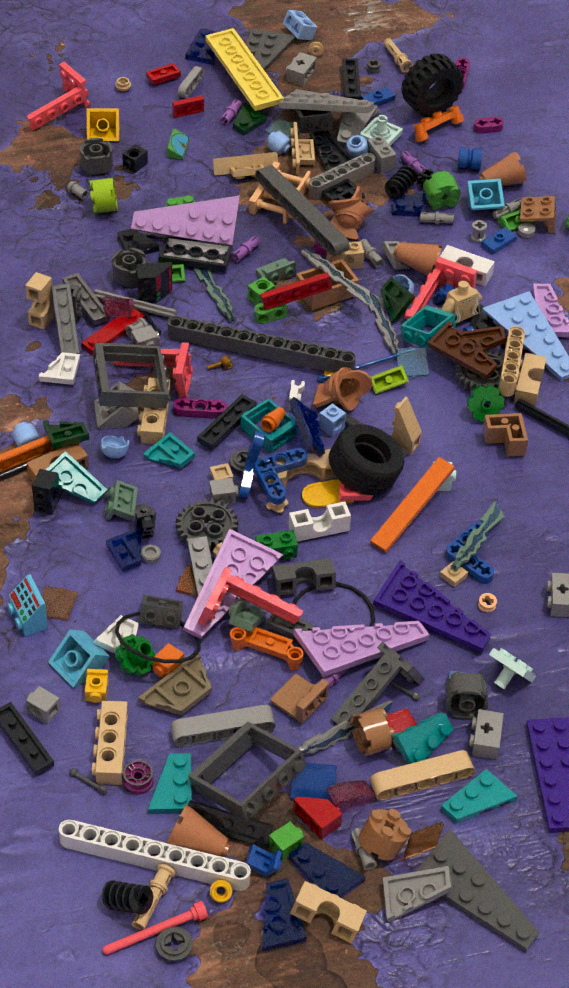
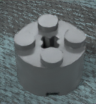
M102 138L85 140V143L79 147L80 165L85 173L93 175L111 172L113 166L112 144L109 141L104 142Z
M136 248L116 251L112 256L113 281L120 285L128 286L130 289L137 288V264H147L144 252Z
M461 672L451 674V678L445 685L446 709L448 712L453 713V717L461 720H472L473 717L478 715V709H488L487 684L483 675Z

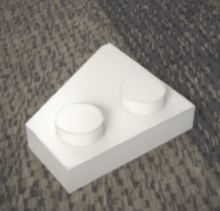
M62 352L55 361L48 365V370L45 373L41 372L39 374V381L74 385L80 363V354Z
M120 615L94 640L93 644L116 654L115 649L120 645V642L115 634L116 623L123 616ZM131 619L124 620L119 627L122 639L131 634L136 636L139 623Z

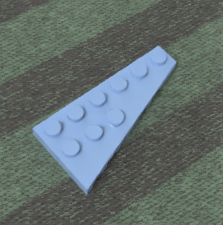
M530 291L482 308V313L492 318L493 323L497 326H503L507 335L509 329L513 326L523 328L525 331L523 349H527L534 355L547 357L546 368L560 381L569 378V356Z

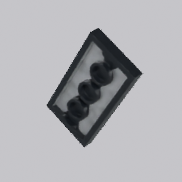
M165 236L159 254V262H172V264L177 265L184 264V266L226 271L233 245Z

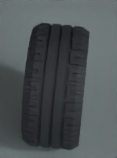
M357 424L348 426L341 431L330 450L329 464L336 478L349 489L365 495H377L391 489L403 470L404 457L400 446L386 432L374 426Z

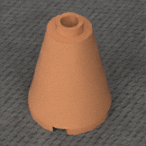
M513 152L481 172L479 180L501 179L502 186L523 184L526 181V172L524 166L519 163V160H521L520 156Z
M400 242V245L395 246L393 255H396L395 259L428 276L436 267V260L440 256L442 245Z
M186 805L167 843L225 857L230 847L227 844L228 838L194 809Z

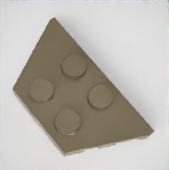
M198 653L193 659L182 663L138 697L139 703L182 716L212 692V686L207 678L205 667L202 665L200 654Z

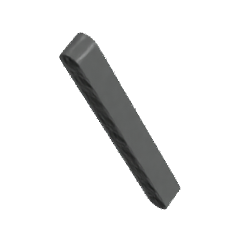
M273 165L256 170L257 181L331 256L349 251L350 244L348 239Z

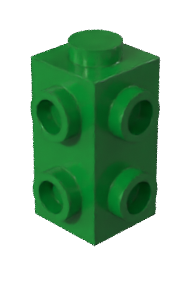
M294 530L255 536L256 542L283 554L279 560L297 557L298 543Z

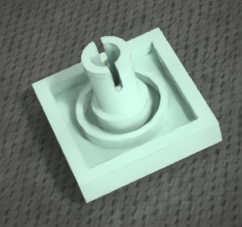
M379 115L359 135L363 136L366 140L382 135L391 146L403 134V128L388 123L385 115Z
M493 648L490 652V656L503 664L504 668L494 683L504 690L514 674L517 675L518 673L530 682H533L536 675L532 673L533 668L519 659L515 662L516 657L501 648L498 651Z

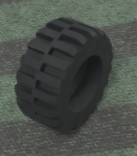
M430 54V56L422 57L421 60L418 59L415 62L416 64L411 66L409 72L405 74L401 91L403 99L416 113L421 116L432 117L433 113L445 112L447 108L452 107L453 103L458 100V95L461 94L464 85V77L461 70L446 55Z

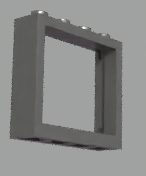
M95 343L93 363L99 405L166 408L167 402L171 400V390H168L169 378H166L167 367L164 365L165 356L161 353V347ZM105 361L153 363L158 392L109 389Z
M247 722L190 773L188 777L194 791L243 820L248 821L306 766L302 750ZM253 744H257L286 760L242 802L211 785L217 777Z

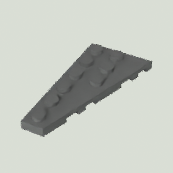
M252 29L246 46L265 71L267 67L269 68L281 56L284 50L289 48L291 43L296 41V37L275 31ZM232 80L231 88L239 89L236 83Z
M449 829L416 871L449 866L453 891L441 896V898L526 953L537 939L539 931L452 830Z

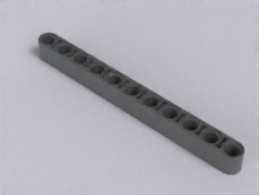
M172 316L167 321L168 336L173 340L333 373L339 371L342 367H350L352 370H355L356 355L351 351L180 316Z

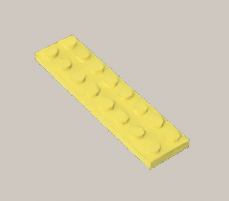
M234 28L205 35L206 42L254 111L279 105V101L284 100V97Z

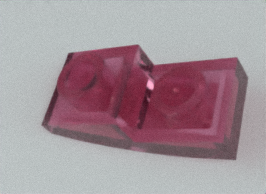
M361 780L342 782L327 788L332 802L337 806L352 807L356 801L372 802L376 797L367 782Z

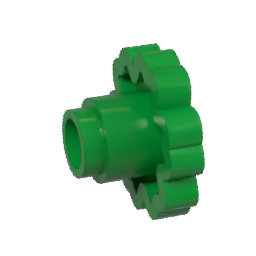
M488 384L485 387L478 385L471 390L472 396L467 398V409L472 412L473 418L484 422L485 415L500 414L499 410L504 408V397L499 395L500 391L498 388Z
M134 634L123 638V641L134 650L147 656H155L151 643L143 636L137 638ZM121 643L116 647L115 658L121 662L120 668L126 674L131 675L134 673L139 677L151 671V665H153L151 660L144 659L130 652Z

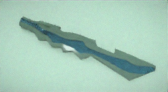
M192 267L200 281L204 280L206 283V291L216 302V306L230 322H234L236 318L232 312L233 306L229 304L230 300L227 298V295L222 293V287L215 285L210 269Z
M495 501L480 519L483 522L478 529H473L467 538L466 544L460 547L455 561L451 565L453 571H457L462 564L469 562L470 557L476 555V551L480 550V544L487 540L485 533L504 518L498 502Z

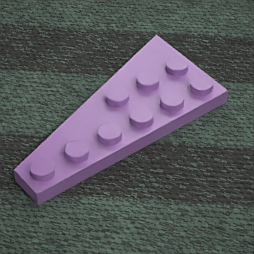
M240 195L133 212L131 230L232 245Z
M229 529L183 627V631L201 639L229 611L231 605L238 601L239 597L226 591L212 621L207 620L205 626L197 623L224 567L232 570L230 575L238 576L244 582L255 585L283 554Z
M420 621L395 622L394 625L387 626L377 623L372 627H365L364 624L333 626L332 629L320 630V627H315L311 631H302L300 628L294 629L293 635L323 677L382 657L383 654L377 648L382 641L396 652L427 641L430 635Z

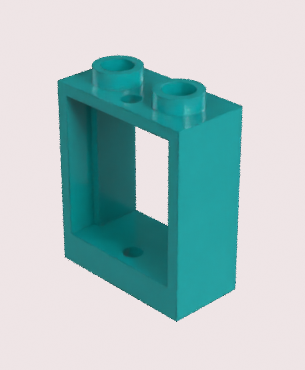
M426 305L401 325L402 340L431 350L428 347V341L448 321H451L453 327L456 328L455 314ZM426 325L435 327L430 332L421 330Z
M269 398L259 403L256 407L241 415V429L251 438H253L255 431L265 433L255 424L262 420L263 416L279 406ZM287 413L279 424L280 428L269 435L265 433L262 447L269 453H272L298 436L299 423Z

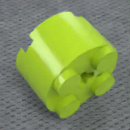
M114 179L90 180V188L93 190L90 191L91 201L95 203L93 204L94 214L118 211Z

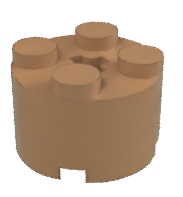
M375 708L351 717L350 723L355 725V730L352 731L353 739L360 753L365 752V757L391 748L392 740H394L392 735L395 733L393 728L388 726L387 714L384 708Z
M377 809L371 812L362 827L359 842L369 854L372 852L378 854V859L393 860L409 838L411 829L401 818V814L397 810Z

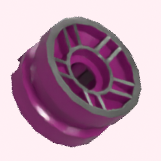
M134 760L124 767L123 783L127 791H131L135 795H141L152 788L154 782L153 769L149 763L143 760Z

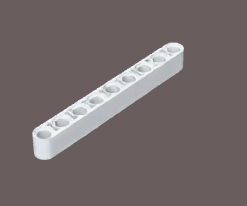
M64 820L59 825L60 843L68 849L156 870L159 864H166L175 870L176 876L208 884L223 879L231 884L232 890L236 891L246 890L250 885L251 869L248 864L241 861L75 820Z

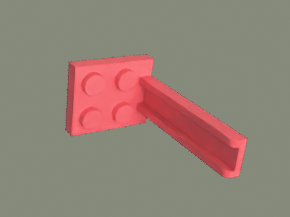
M65 62L59 64V74L63 82L62 87L67 93L27 116L30 130L32 131L79 104L85 107L91 104L86 97L89 95L88 90L84 87V84L87 83L86 80Z
M438 257L435 269L432 273L428 274L426 284L421 286L418 297L412 302V307L407 309L404 316L406 321L427 305L438 286L443 287L446 283H449L453 287L458 288L460 281H466L472 288L476 289L477 270Z
M182 343L180 349H161L162 355L165 356L164 365L166 367H176L173 368V379H176L175 391L178 392L179 398H187L193 373V366L190 363L192 359L191 353L188 352L189 343ZM114 361L115 366L153 367V363Z
M224 567L197 622L205 626L207 620L212 621L226 591L292 624L297 623L303 610L299 609L295 604L281 600L277 595H270L256 585L244 582L238 576L230 575L232 570Z

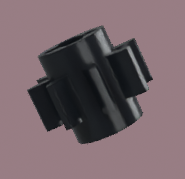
M424 169L422 173L419 172L417 184H420L421 188H423L425 180L431 179L434 171Z

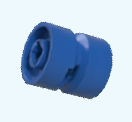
M459 147L457 168L467 169L470 167L471 170H480L482 149L473 148L470 151L469 148Z

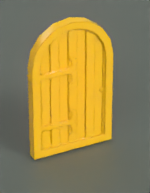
M338 479L307 485L302 491L303 502L312 508H324L330 504L340 502L348 504L354 501H339L340 481Z

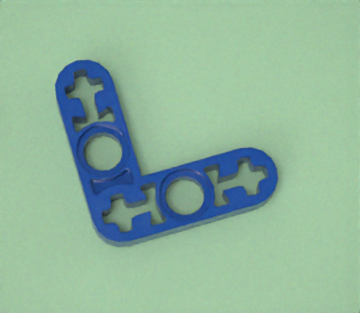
M258 431L254 433L238 495L240 498L248 499L255 470L254 464L261 451L265 433Z
M294 448L265 456L255 461V474L268 500L272 504H282L286 499V490L277 473L304 466L307 462V452L304 449ZM283 460L286 463L283 465H279L276 463V461ZM273 479L275 482L270 484L265 482V480Z
M483 522L473 523L447 546L446 558L449 561H455L460 547L465 545L462 540L467 539L472 530L478 529ZM485 524L477 537H473L471 547L462 558L474 550L475 545L482 540L483 532L488 528L487 524ZM477 555L469 559L475 563L474 565L469 566L466 563L461 565L462 568L468 571L471 577L480 583L487 584L493 580L494 568Z

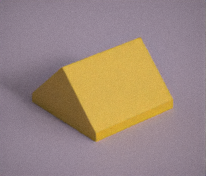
M87 108V139L102 138L103 141H119V108Z

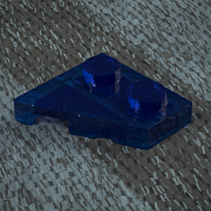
M425 191L393 199L392 215L420 217V212H426Z
M140 527L106 540L107 548L123 572L141 566Z

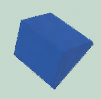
M306 763L302 771L292 779L291 800H294L296 797L328 799L334 804L337 765Z

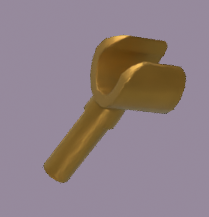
M225 355L217 363L207 365V369L210 370L224 366L225 369H231L233 367L232 360L229 356Z

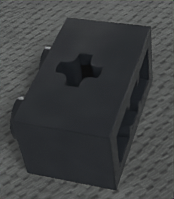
M39 469L32 484L34 511L53 515L60 500L57 472Z

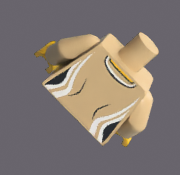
M460 281L458 288L447 293L446 301L440 310L455 314V323L461 322L480 313L479 301L482 300V295L477 289L472 288L468 282Z

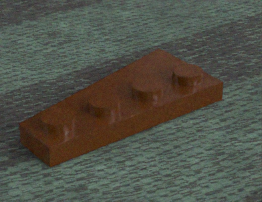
M448 321L428 341L429 348L486 380L497 369V363L483 350H479L472 340L469 341L464 337V333L461 330L453 327L451 321Z

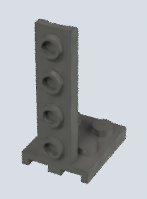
M382 641L377 647L383 654L382 658L331 719L337 724L344 721L350 723L353 715L365 712L370 708L398 673L402 674L411 684L415 681L420 685L424 681V677L413 665L409 664ZM352 726V727H350V728H348V729H345V731H346V732L349 731V730L352 729L354 726Z

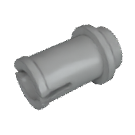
M71 181L67 186L69 193H74L82 200L86 199L89 191L81 187L76 181Z

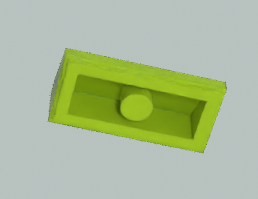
M402 365L371 376V388L375 394L409 382Z

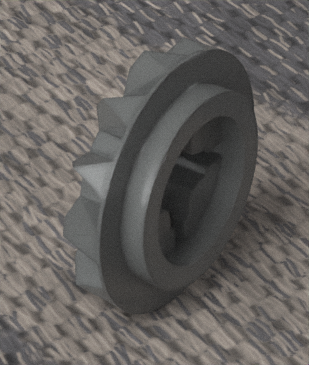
M239 449L230 456L231 467L236 469L237 473L244 471L245 463L242 460L246 462L249 449Z
M169 927L163 930L156 940V950L159 952L160 957L166 958L168 962L171 960L179 962L180 959L187 958L193 947L191 935L180 927ZM172 938H174L176 944H179L177 951L171 946Z

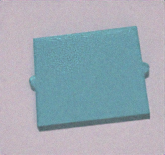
M279 118L276 122L271 123V126L265 130V133L270 135L272 132L281 131L290 138V128H293V124Z
M411 346L409 348L396 349L398 366H403L407 377L415 379V377L429 376L426 347L413 348Z

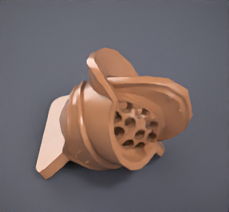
M357 186L351 199L332 200L328 203V207L335 212L330 222L347 239L355 241L359 240L356 230L360 228L365 218L374 212L371 207L362 203L363 191L361 186Z
M342 367L339 371L331 374L325 384H318L313 405L315 408L333 402L336 405H342L346 411H351L359 403L360 397L371 389L372 378L364 371Z

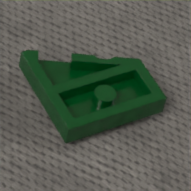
M244 103L233 122V129L242 135H246L266 123L267 117L257 110L254 111L251 106Z
M392 277L388 279L380 290L385 300V307L390 314L389 319L393 323L398 321L416 298Z
M43 421L44 430L53 449L90 440L84 422L69 423L60 421V425H50L49 421Z

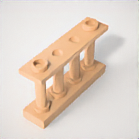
M274 161L272 165L288 181L299 184L296 189L304 195L309 188L311 172L307 171L304 178L286 174L280 170V163ZM259 184L249 200V214L255 215L258 209L263 208L283 214V223L286 224L292 216L283 207L264 202L268 198L275 199Z

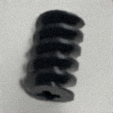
M408 165L400 167L385 184L387 195L392 199H400L411 185L417 181L418 174L416 170Z
M115 880L108 881L102 891V900L106 908L136 914L146 913L151 908L154 898L153 891L147 885L129 884Z

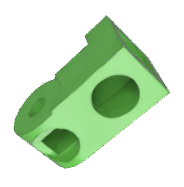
M263 303L257 304L254 307V320L258 324H266L287 317V304L268 310L264 309Z

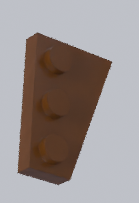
M503 326L463 331L464 337L469 341L472 340L476 347L484 352L506 343Z

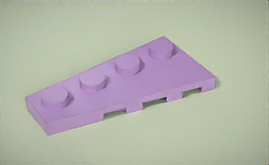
M533 284V298L556 336L569 337V320L565 317L563 308L559 305L558 298L551 284Z

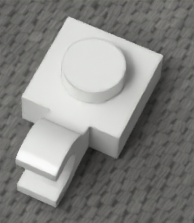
M295 380L291 381L289 411L296 412L297 404H301L302 394L300 393L305 389L304 381L299 386L295 385Z

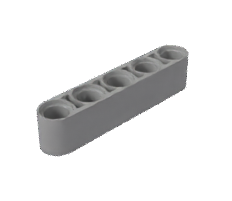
M370 153L362 154L309 180L308 196L314 200L323 198L322 191L346 179L355 183L373 174L375 156Z
M259 705L177 719L170 724L174 745L186 747L228 740L247 722L267 732L273 731L276 724L271 707L269 705Z

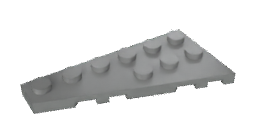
M296 89L288 96H285L284 100L279 101V108L369 113L374 109V102Z

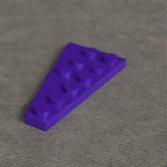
M401 560L373 600V605L408 621H420L424 628L480 653L484 651L491 639V634L475 620L467 618L463 614L464 611L450 604L448 598L428 582H423L418 577V574L406 568L405 563Z

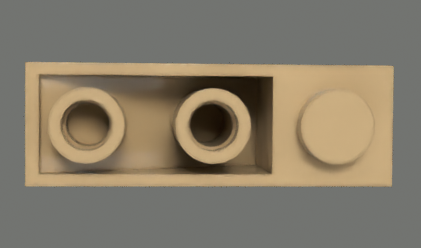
M405 396L394 408L395 418L392 423L394 430L391 437L399 446L407 450V454L412 455L420 445L422 431L410 401Z

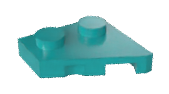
M170 432L143 453L146 460L183 468L196 457L195 452Z

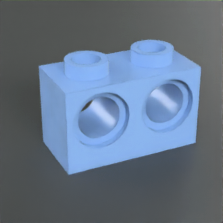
M288 10L283 24L297 39L312 40L318 28L302 11Z

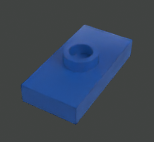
M388 87L362 95L361 100H368L369 102H374V105L379 106L395 100L396 95Z
M504 227L481 241V246L494 254L516 241L517 235Z

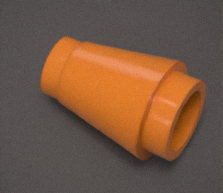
M277 407L263 416L261 427L266 432L276 431L286 415L285 410Z

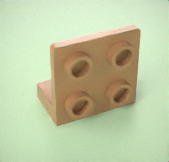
M555 196L523 197L521 199L520 221H544L545 227H548V233H555Z
M294 674L272 696L270 702L303 724L328 698L329 682L322 679L318 684L313 685L298 674Z

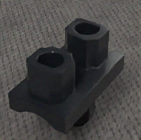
M139 504L134 510L135 532L140 531L142 539L154 536L153 529H155L157 514L155 508L151 509L146 504Z

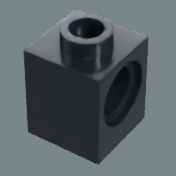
M134 144L122 153L123 167L134 173L148 164V150Z

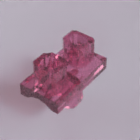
M107 296L102 298L105 304L103 310L108 317H130L131 310L135 309L133 299Z

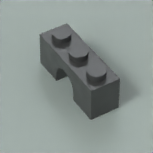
M331 558L272 566L273 584L277 596L296 594L297 585L303 582L313 584L316 591L336 588V572Z

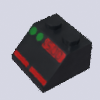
M172 262L137 264L138 300L152 304L157 303L172 291Z

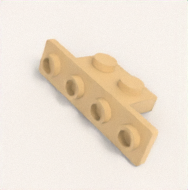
M294 122L293 128H290L292 158H295L292 159V168L296 169V175H299L300 165H315L313 139H298L297 122Z
M271 152L213 159L214 175L231 174L235 179H244L245 176L250 175L251 177H256V170L272 165L274 161L278 162V154Z

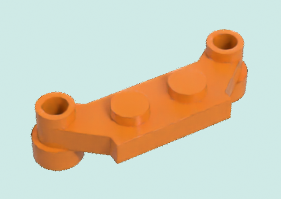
M452 106L449 108L450 111L443 113L442 111L433 113V117L423 118L420 123L415 124L413 127L416 133V142L428 139L427 130L451 119L452 124L463 122L464 117L460 113L459 106Z
M235 627L230 631V641L234 650L240 651L243 647H250L286 660L291 670L295 671L300 668L303 661V650L299 647H294L292 639L257 627L251 632L239 627Z

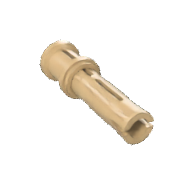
M390 38L386 39L383 44L394 57L395 64L400 66V70L403 73L409 72V68L413 66V63L408 60L405 53H401L393 40Z
M159 864L157 866V873L148 884L154 896L151 908L144 914H137L132 921V926L138 930L146 929L159 899L167 893V886L171 878H174L176 875L175 870L166 864Z

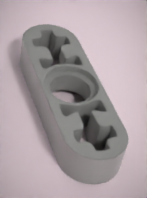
M195 66L179 86L178 97L187 99L203 79L204 68Z

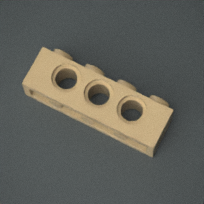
M155 378L148 379V385H144V391L158 392ZM169 379L168 390H171V379ZM170 401L167 402L166 408H142L144 411H140L139 422L142 423L137 428V436H140L141 444L154 445L164 437Z
M102 701L101 709H97V722H100V727L95 729V739L98 740V745L94 744L93 757H97L96 763H92V776H96V784L122 785L128 720V703L126 701Z

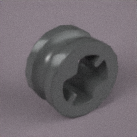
M370 59L367 61V71L369 73L375 74L380 71L381 62L379 60Z

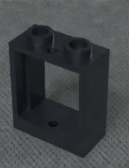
M294 109L295 122H297V127L301 134L333 130V118L330 111Z

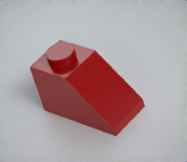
M294 798L293 811L321 840L341 826L342 812L337 805H333L328 799Z

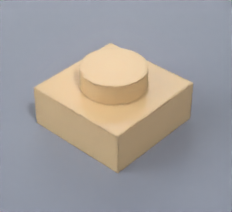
M228 463L210 467V474L213 480L232 478L234 482V476Z
M451 562L440 572V577L455 588L467 578L468 571L461 566L455 571L457 564L451 569L453 563Z

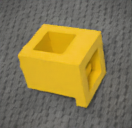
M87 669L85 701L93 703L107 701L108 670Z

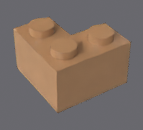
M522 413L485 415L482 430L485 444L504 443L507 456H525L528 437Z

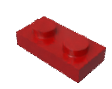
M172 63L147 71L146 77L153 85L181 77V71Z
M202 95L172 102V115L174 118L204 112V98Z

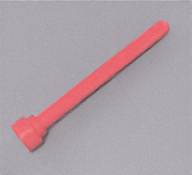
M202 901L194 903L193 907L189 908V911L105 945L102 951L108 955L161 933L169 927H175L192 919L194 921L204 920L208 918L205 905Z

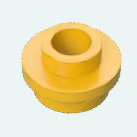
M223 879L213 882L210 887L212 899L220 903L228 901L232 896L231 884ZM219 887H223L225 889V892L223 894H219L217 892V889Z

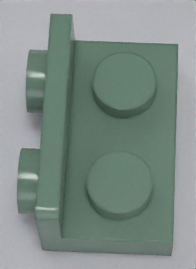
M282 258L257 268L256 275L259 278L264 276L272 283H276L296 275V262L294 260L289 262L286 258Z
M116 480L113 486L108 487L106 492L108 501L104 508L107 520H110L113 515H117L132 521L135 517L134 510L136 508L138 487Z
M239 598L229 609V624L251 632L265 620L267 612L262 611L257 606H248V601Z

